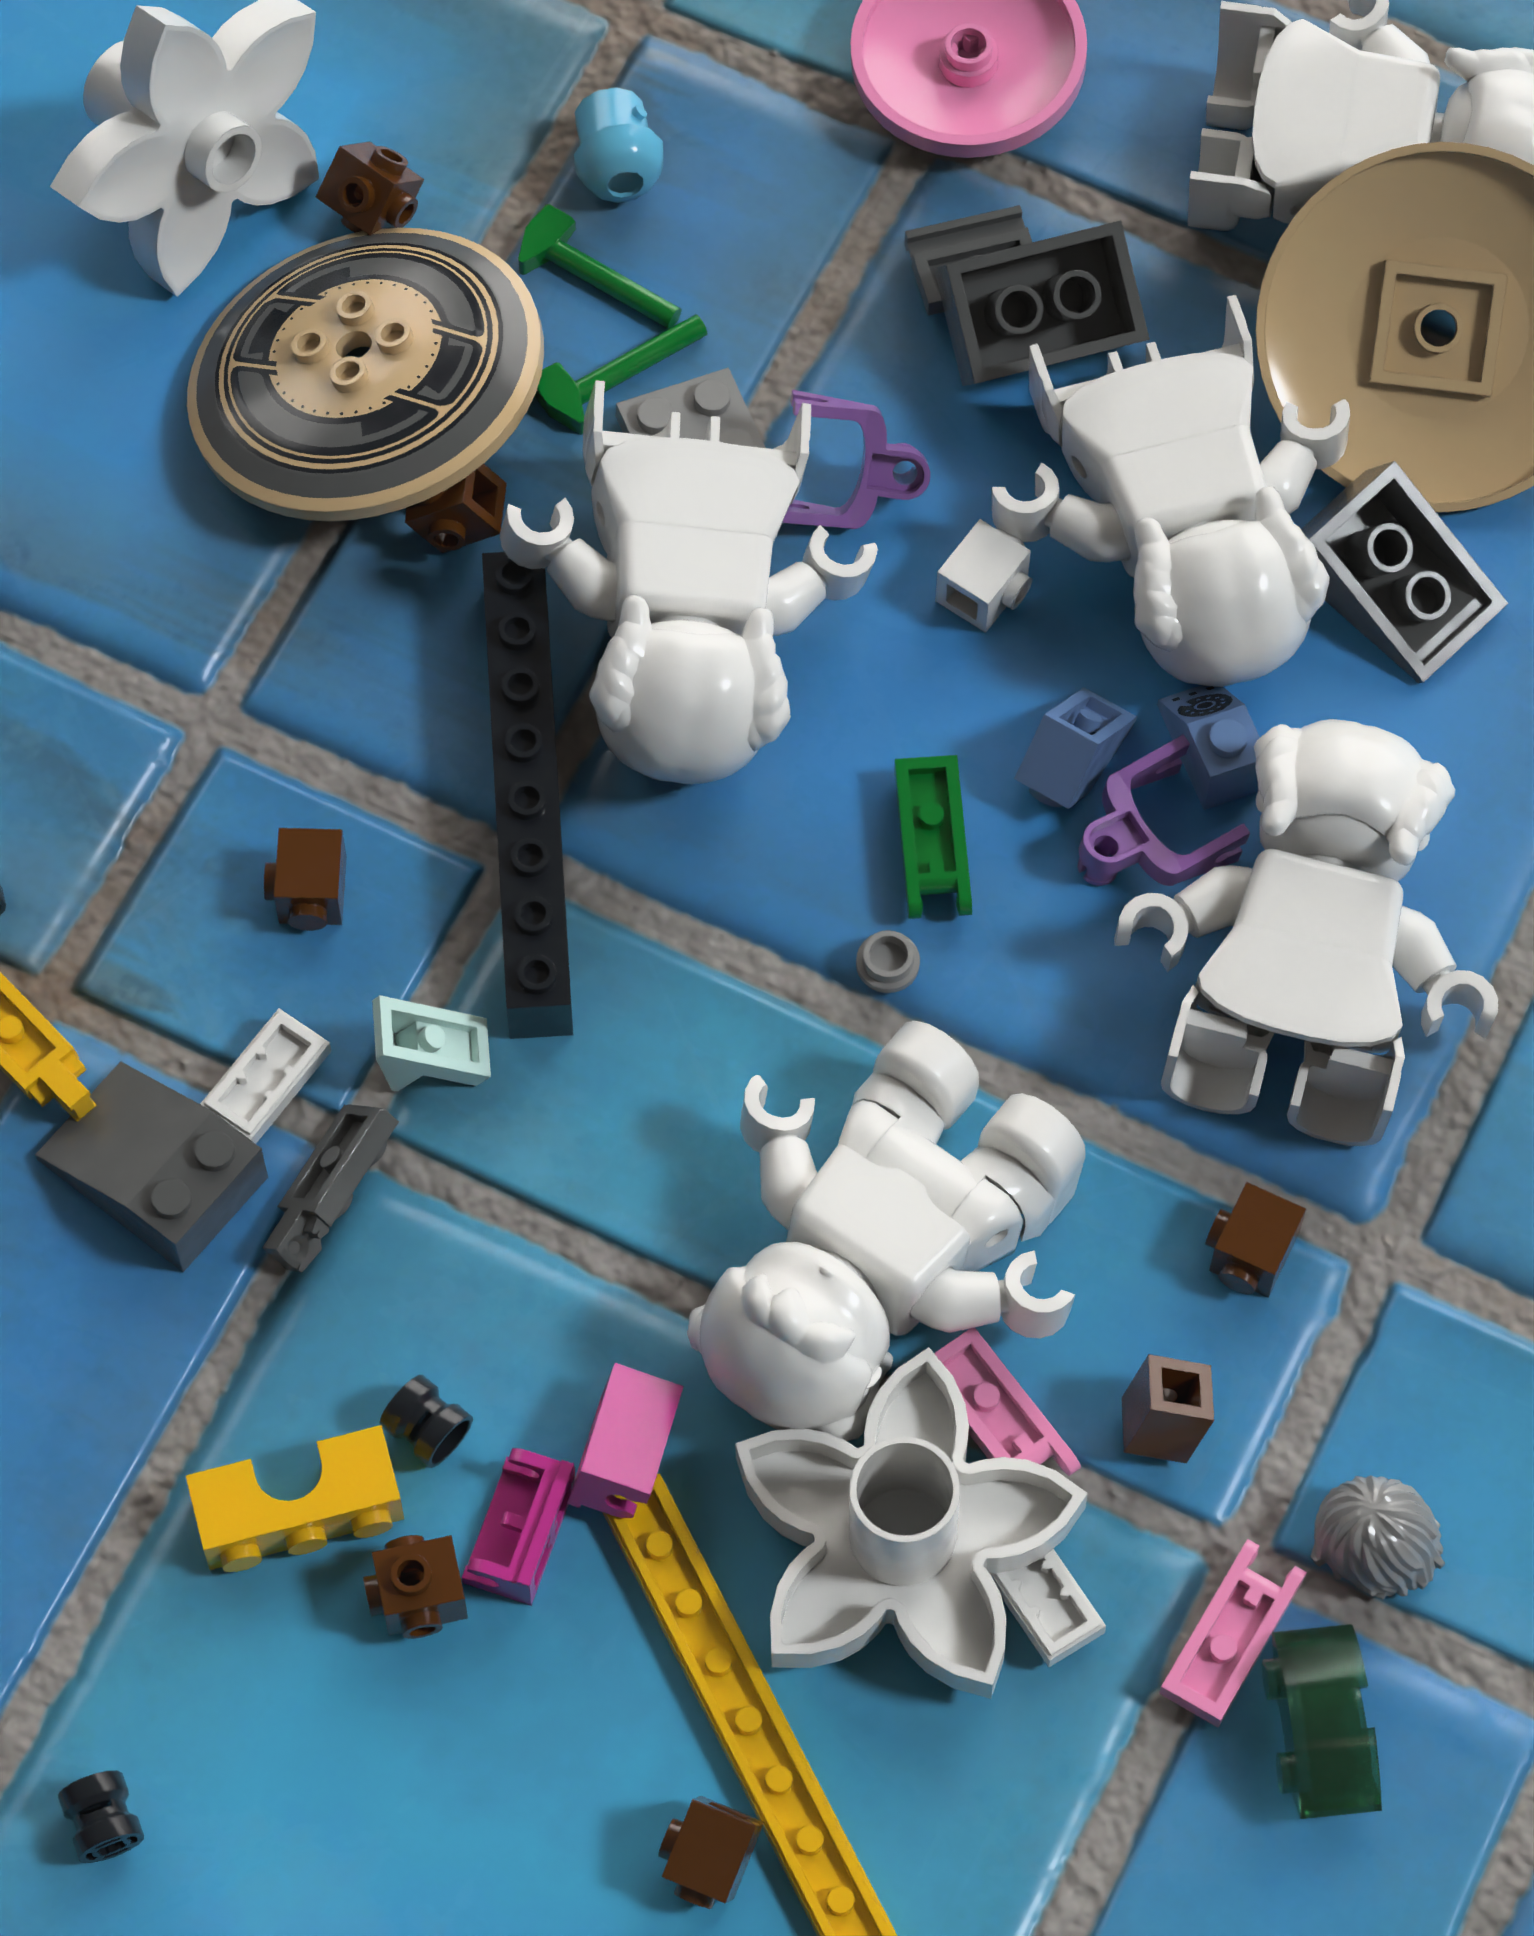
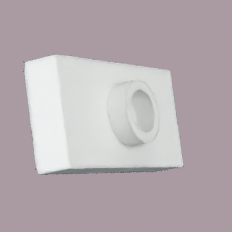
M278 1008L200 1104L212 1110L256 1144L330 1054V1042Z
M1054 1549L1042 1559L1021 1569L990 1573L1001 1593L1003 1601L1048 1667H1051L1105 1633V1623Z

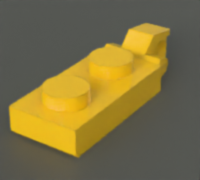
M0 972V1069L30 1100L33 1098L41 1107H44L54 1098L78 1122L97 1106L90 1098L91 1093L77 1079L87 1069L79 1060L74 1047Z

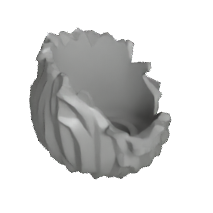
M1372 1475L1366 1478L1355 1476L1352 1481H1346L1338 1487L1331 1489L1319 1506L1315 1519V1543L1310 1557L1319 1567L1327 1563L1332 1569L1334 1579L1340 1580L1343 1577L1362 1591L1384 1600L1386 1595L1391 1597L1395 1593L1401 1597L1407 1596L1408 1589L1416 1590L1420 1588L1424 1590L1428 1583L1433 1580L1434 1570L1436 1568L1441 1569L1445 1565L1441 1557L1443 1546L1440 1543V1523L1435 1519L1430 1507L1424 1502L1421 1495L1412 1486L1405 1485L1400 1480L1387 1479L1383 1476L1374 1477Z

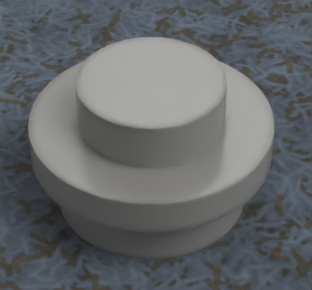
M892 930L877 932L864 940L858 949L856 957L858 975L868 987L882 993L899 992L910 986L918 975L920 967L918 949L908 937Z

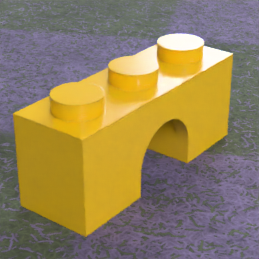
M382 1425L317 1441L322 1464L321 1477L310 1493L296 1500H278L266 1494L258 1485L251 1459L185 1475L209 1570L221 1567L226 1572L247 1570L261 1563L262 1557L286 1550L292 1555L312 1553L325 1547L328 1539L351 1533L357 1538L373 1537L390 1530L393 1527V1522L404 1520L401 1498Z

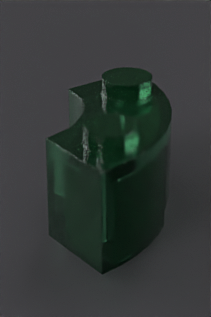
M1353 1625L1272 1632L1273 1658L1262 1660V1677L1267 1700H1277L1286 1752L1276 1754V1770L1281 1794H1292L1300 1819L1382 1811L1375 1727L1367 1728L1360 1689L1367 1688L1368 1683Z

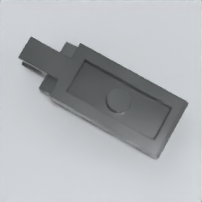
M351 1104L342 1107L277 1206L284 1212V1215L262 1247L285 1269L303 1272L322 1250L321 1238L329 1232V1227L332 1226L333 1222L349 1208L354 1190L369 1167L374 1165L384 1154L387 1140L399 1121L385 1108Z

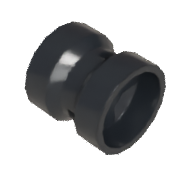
M418 1375L407 1382L395 1394L383 1411L379 1423L394 1438L407 1439L413 1445L414 1455L428 1467L433 1468L449 1457L462 1442L471 1428L473 1417L458 1404H447L439 1397L438 1387L424 1375Z
M104 1771L83 1777L63 1788L58 1794V1800L64 1817L72 1820L76 1828L73 1844L80 1862L95 1863L119 1856L133 1849L144 1840V1834L138 1817L128 1812L125 1802L129 1796V1791L123 1773L120 1771Z

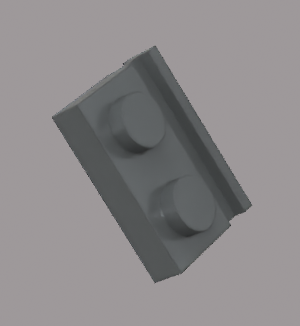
M1020 205L905 231L904 240L906 251H909L912 260V269L928 316L944 312L934 271L935 267L1032 243L1028 227L1025 228Z

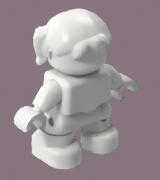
M1347 0L1351 12L1364 17L1353 20L1346 18L1340 13L1330 20L1329 33L1304 19L1291 22L1275 8L1221 1L1217 69L1213 96L1208 95L1206 125L1238 130H1247L1253 127L1252 137H1246L1237 132L1202 128L1198 172L1191 171L1188 226L1229 231L1236 227L1240 217L1251 219L1271 217L1272 209L1274 219L1289 224L1298 211L1317 191L1346 169L1377 154L1413 144L1432 142L1468 143L1493 148L1534 165V50L1519 47H1502L1493 50L1480 49L1475 51L1463 48H1449L1444 62L1448 68L1467 82L1458 86L1451 95L1445 113H1438L1439 70L1435 65L1430 64L1428 54L1393 24L1387 25L1389 0Z
M1236 295L1227 297L1225 335L1222 348L1161 359L1156 343L1151 342L1146 344V363L1123 369L1118 352L1108 353V370L1106 375L1098 379L1058 389L1053 388L1039 345H1030L1029 391L1041 426L1062 447L1064 457L1075 479L1095 501L1068 494L1064 499L1059 498L1058 479L1053 470L1044 463H1041L1035 472V496L1038 497L1037 499L1024 502L1019 501L1009 495L1006 487H992V518L997 529L1003 530L1023 542H1034L1046 537L1050 533V537L1089 561H1122L1128 575L1134 578V623L1141 632L1142 639L1152 657L1165 671L1183 682L1213 687H1224L1239 682L1252 681L1267 675L1283 665L1296 653L1306 637L1311 618L1323 605L1330 577L1323 563L1318 558L1314 544L1305 536L1300 527L1293 523L1289 514L1298 509L1315 469L1327 468L1335 464L1344 455L1350 423V408L1346 399H1342L1332 405L1330 424L1323 428H1307L1301 425L1297 420L1298 406L1286 401L1282 411L1281 441L1275 445L1259 464L1250 432L1251 396L1254 385L1252 338Z
M595 380L584 416L583 457L586 474L592 486L594 519L599 538L607 553V559L584 540L579 538L572 541L569 538L574 523L573 509L566 497L554 507L549 523L553 530L542 533L528 528L521 518V509L508 504L500 532L501 546L508 558L519 566L530 569L548 567L547 572L575 610L589 617L607 621L611 640L608 642L598 664L596 678L589 692V697L596 711L600 732L611 752L626 766L655 780L682 784H701L717 781L734 774L746 766L760 748L779 737L790 720V705L787 698L788 682L783 671L781 659L775 654L776 644L773 636L793 632L825 598L829 600H846L856 595L864 586L874 565L878 551L876 543H869L860 546L853 564L843 565L829 559L824 552V546L829 533L819 525L810 538L802 562H796L769 577L773 543L790 504L800 490L809 457L811 404L802 403L788 439L783 445L774 449L720 442V417L711 416L706 429V440L679 438L681 414L679 412H671L667 426L655 435L602 431L605 381Z
M1337 719L1321 720L1306 725L1301 729L1279 724L1262 735L1254 745L1256 756L1255 768L1259 790L1256 795V807L1261 812L1260 842L1265 850L1257 856L1253 868L1234 865L1214 867L1176 894L1174 899L1159 893H1146L1134 897L1124 906L1119 916L1114 945H1129L1131 935L1137 929L1154 927L1162 931L1169 940L1163 947L1160 959L1166 971L1169 972L1178 964L1184 952L1189 933L1199 938L1228 926H1234L1198 975L1196 985H1192L1181 1003L1161 1080L1162 1090L1171 1098L1203 1111L1219 1114L1250 1112L1255 1108L1267 1064L1266 1050L1274 1033L1304 1040V1062L1301 1064L1295 1079L1287 1112L1288 1122L1297 1130L1317 1139L1346 1146L1373 1145L1382 1139L1392 1115L1405 1059L1402 1037L1398 1038L1403 1024L1393 968L1416 993L1426 992L1428 995L1421 1012V1026L1426 1037L1439 1030L1444 1018L1443 1005L1460 1004L1467 1007L1475 1018L1474 1032L1486 1039L1498 1013V997L1493 986L1483 976L1472 971H1455L1456 963L1435 922L1421 912L1402 906L1403 888L1398 881L1409 872L1417 852L1422 851L1428 845L1431 831L1441 820L1447 806L1455 796V788L1444 766L1438 762L1432 763L1423 760L1409 742L1381 728ZM1197 1005H1198L1200 1008H1202V1009H1204L1205 1011H1207V1012H1203V1011H1201L1200 1009H1198V1008H1197ZM1389 1051L1387 1054H1384V1055H1373V1054H1369V1053H1383V1052Z
M919 1021L905 1022L877 1056L873 1073L855 1092L853 1104L844 1124L838 1146L817 1173L808 1144L805 1141L811 1130L815 1098L800 1099L799 1109L791 1117L781 1118L773 1116L763 1109L768 1091L767 1084L760 1075L752 1077L745 1088L740 1130L744 1141L754 1151L760 1153L762 1202L771 1216L788 1230L786 1242L775 1243L764 1248L754 1255L746 1266L728 1268L711 1291L706 1304L693 1309L690 1313L687 1335L691 1347L702 1354L709 1377L716 1388L734 1404L748 1412L753 1418L777 1430L811 1429L827 1432L843 1440L850 1441L858 1439L863 1434L868 1410L879 1390L881 1380L892 1367L893 1356L888 1352L890 1333L896 1336L906 1335L919 1322L932 1329L951 1333L997 1323L1001 1315L1004 1323L1013 1332L1024 1337L1041 1339L1054 1335L1064 1327L1076 1294L1060 1290L1054 1297L1037 1299L1030 1296L1023 1289V1286L1031 1284L1037 1266L1035 1250L1023 1253L1013 1260L1005 1273L1004 1280H997L994 1272H982L979 1270L1015 1253L1019 1235L1021 1242L1041 1236L1047 1226L1054 1221L1074 1196L1086 1153L1085 1144L1071 1122L1053 1106L1037 1097L1023 1093L1013 1094L983 1128L977 1148L961 1161L939 1147L937 1143L943 1130L951 1128L976 1099L979 1087V1073L970 1056L945 1032L927 1023Z

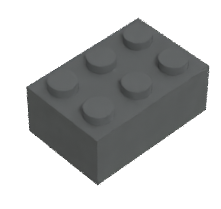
M1121 220L934 268L962 386L1028 371L1029 346L1034 344L1039 345L1045 365L1048 366L1150 340Z

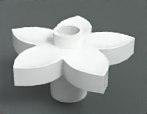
M258 0L234 14L211 38L181 16L165 8L136 5L124 40L108 48L97 59L85 82L83 92L84 108L91 121L98 126L89 132L68 155L50 187L99 220L117 223L128 221L129 240L135 259L151 279L178 297L202 273L218 250L228 226L231 206L234 200L239 199L244 203L256 206L271 205L295 196L319 179L316 152L308 135L294 122L277 112L296 89L306 69L314 41L316 12L298 0Z
M929 1347L898 1367L877 1391L867 1413L864 1445L862 1447L856 1448L846 1440L830 1433L811 1429L773 1430L735 1443L736 1460L747 1495L762 1518L782 1536L802 1546H806L788 1565L776 1588L770 1613L772 1667L813 1668L841 1661L863 1649L879 1634L885 1624H893L898 1638L908 1655L926 1673L951 1688L991 1699L1004 1662L1006 1614L1001 1593L990 1573L1021 1569L1042 1559L1066 1538L1086 1508L1088 1493L1056 1470L1026 1459L998 1457L968 1464L966 1462L969 1423L966 1404L953 1375Z

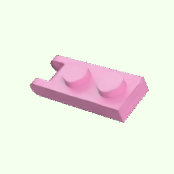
M975 1327L968 1329L934 1353L953 1375L966 1404L969 1423L968 1434L988 1459L998 1457L1026 1459L1041 1465L1052 1457L1068 1476L1081 1468L1072 1450Z
M1249 1539L1243 1545L1159 1692L1160 1695L1216 1727L1220 1726L1307 1574L1306 1571L1294 1566L1287 1574L1283 1586L1280 1587L1248 1569L1256 1559L1260 1545Z

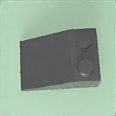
M1396 461L1365 470L1301 529L1305 536L1314 544L1318 558L1323 563L1330 577L1325 601L1418 683L1425 682L1509 604Z
M120 1061L91 1093L90 1098L96 1103V1106L78 1122L70 1116L35 1156L39 1162L184 1272L268 1178L262 1148L212 1110Z

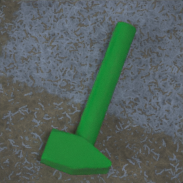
M546 204L526 226L518 257L520 274L525 275L550 261L668 329L675 326L679 320L682 311L680 307L567 244V241L576 230V221L570 215L550 204Z
M695 314L576 381L573 380L560 363L555 362L542 370L535 397L549 417L577 434L582 435L584 431V411L582 405L590 400L595 380L605 381V393L707 336L705 324Z

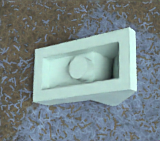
M381 995L372 1000L376 1061L392 1091L401 1090L423 1075L477 1086L491 1077L487 1018Z

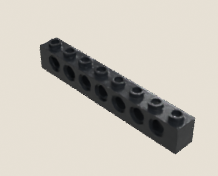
M505 552L482 553L509 1038L573 1035L546 570L545 568L530 569L519 566L508 558Z

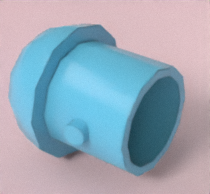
M617 87L598 90L584 98L575 110V122L580 146L574 153L575 172L582 183L596 197L616 203L633 201L648 193L663 169V141L648 128L647 112L644 110L643 102L633 91Z

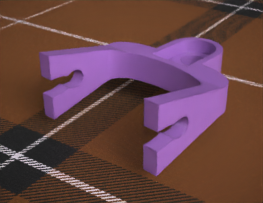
M792 390L790 402L795 416L798 415L802 403L811 404V417L858 422L863 431L864 446L862 465L856 487L844 505L835 508L794 499L782 523L858 529L864 526L871 517L878 496L910 500L920 496L927 489L930 482V469L926 458L910 444L887 443L886 425L881 411L875 405ZM902 461H909L915 465V467H912L910 471L904 474H898L893 471L894 467Z
M1184 735L1179 736L1108 777L1102 793V803L1107 815L1091 822L1087 826L1079 845L1080 858L1078 870L1081 873L1087 869L1086 874L1083 876L1086 882L1097 886L1107 885L1116 878L1119 871L1139 863L1152 879L1160 884L1173 886L1207 873L1214 867L1227 866L1239 861L1242 854L1240 846L1246 844L1250 835V831L1244 823L1190 854L1181 855L1171 851L1157 839L1135 806L1131 789L1179 773L1183 763L1180 757L1186 755L1190 745Z

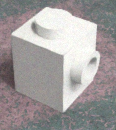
M979 519L938 570L935 601L986 633L1006 607L1014 610L1028 593L1032 584V578L1028 576L1031 550L1027 549L1019 538L1003 530L996 529Z

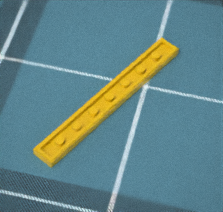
M657 1474L647 1504L631 1501L637 1504L633 1518H620L602 1513L757 1818L764 1822L762 1828L816 1935L897 1936L661 1474ZM613 1495L620 1499H626L625 1497L620 1495Z

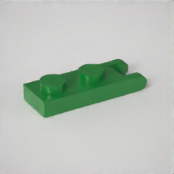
M957 755L895 759L894 776L908 919L922 918L923 902L920 895L956 893V908L959 916L972 915V896Z

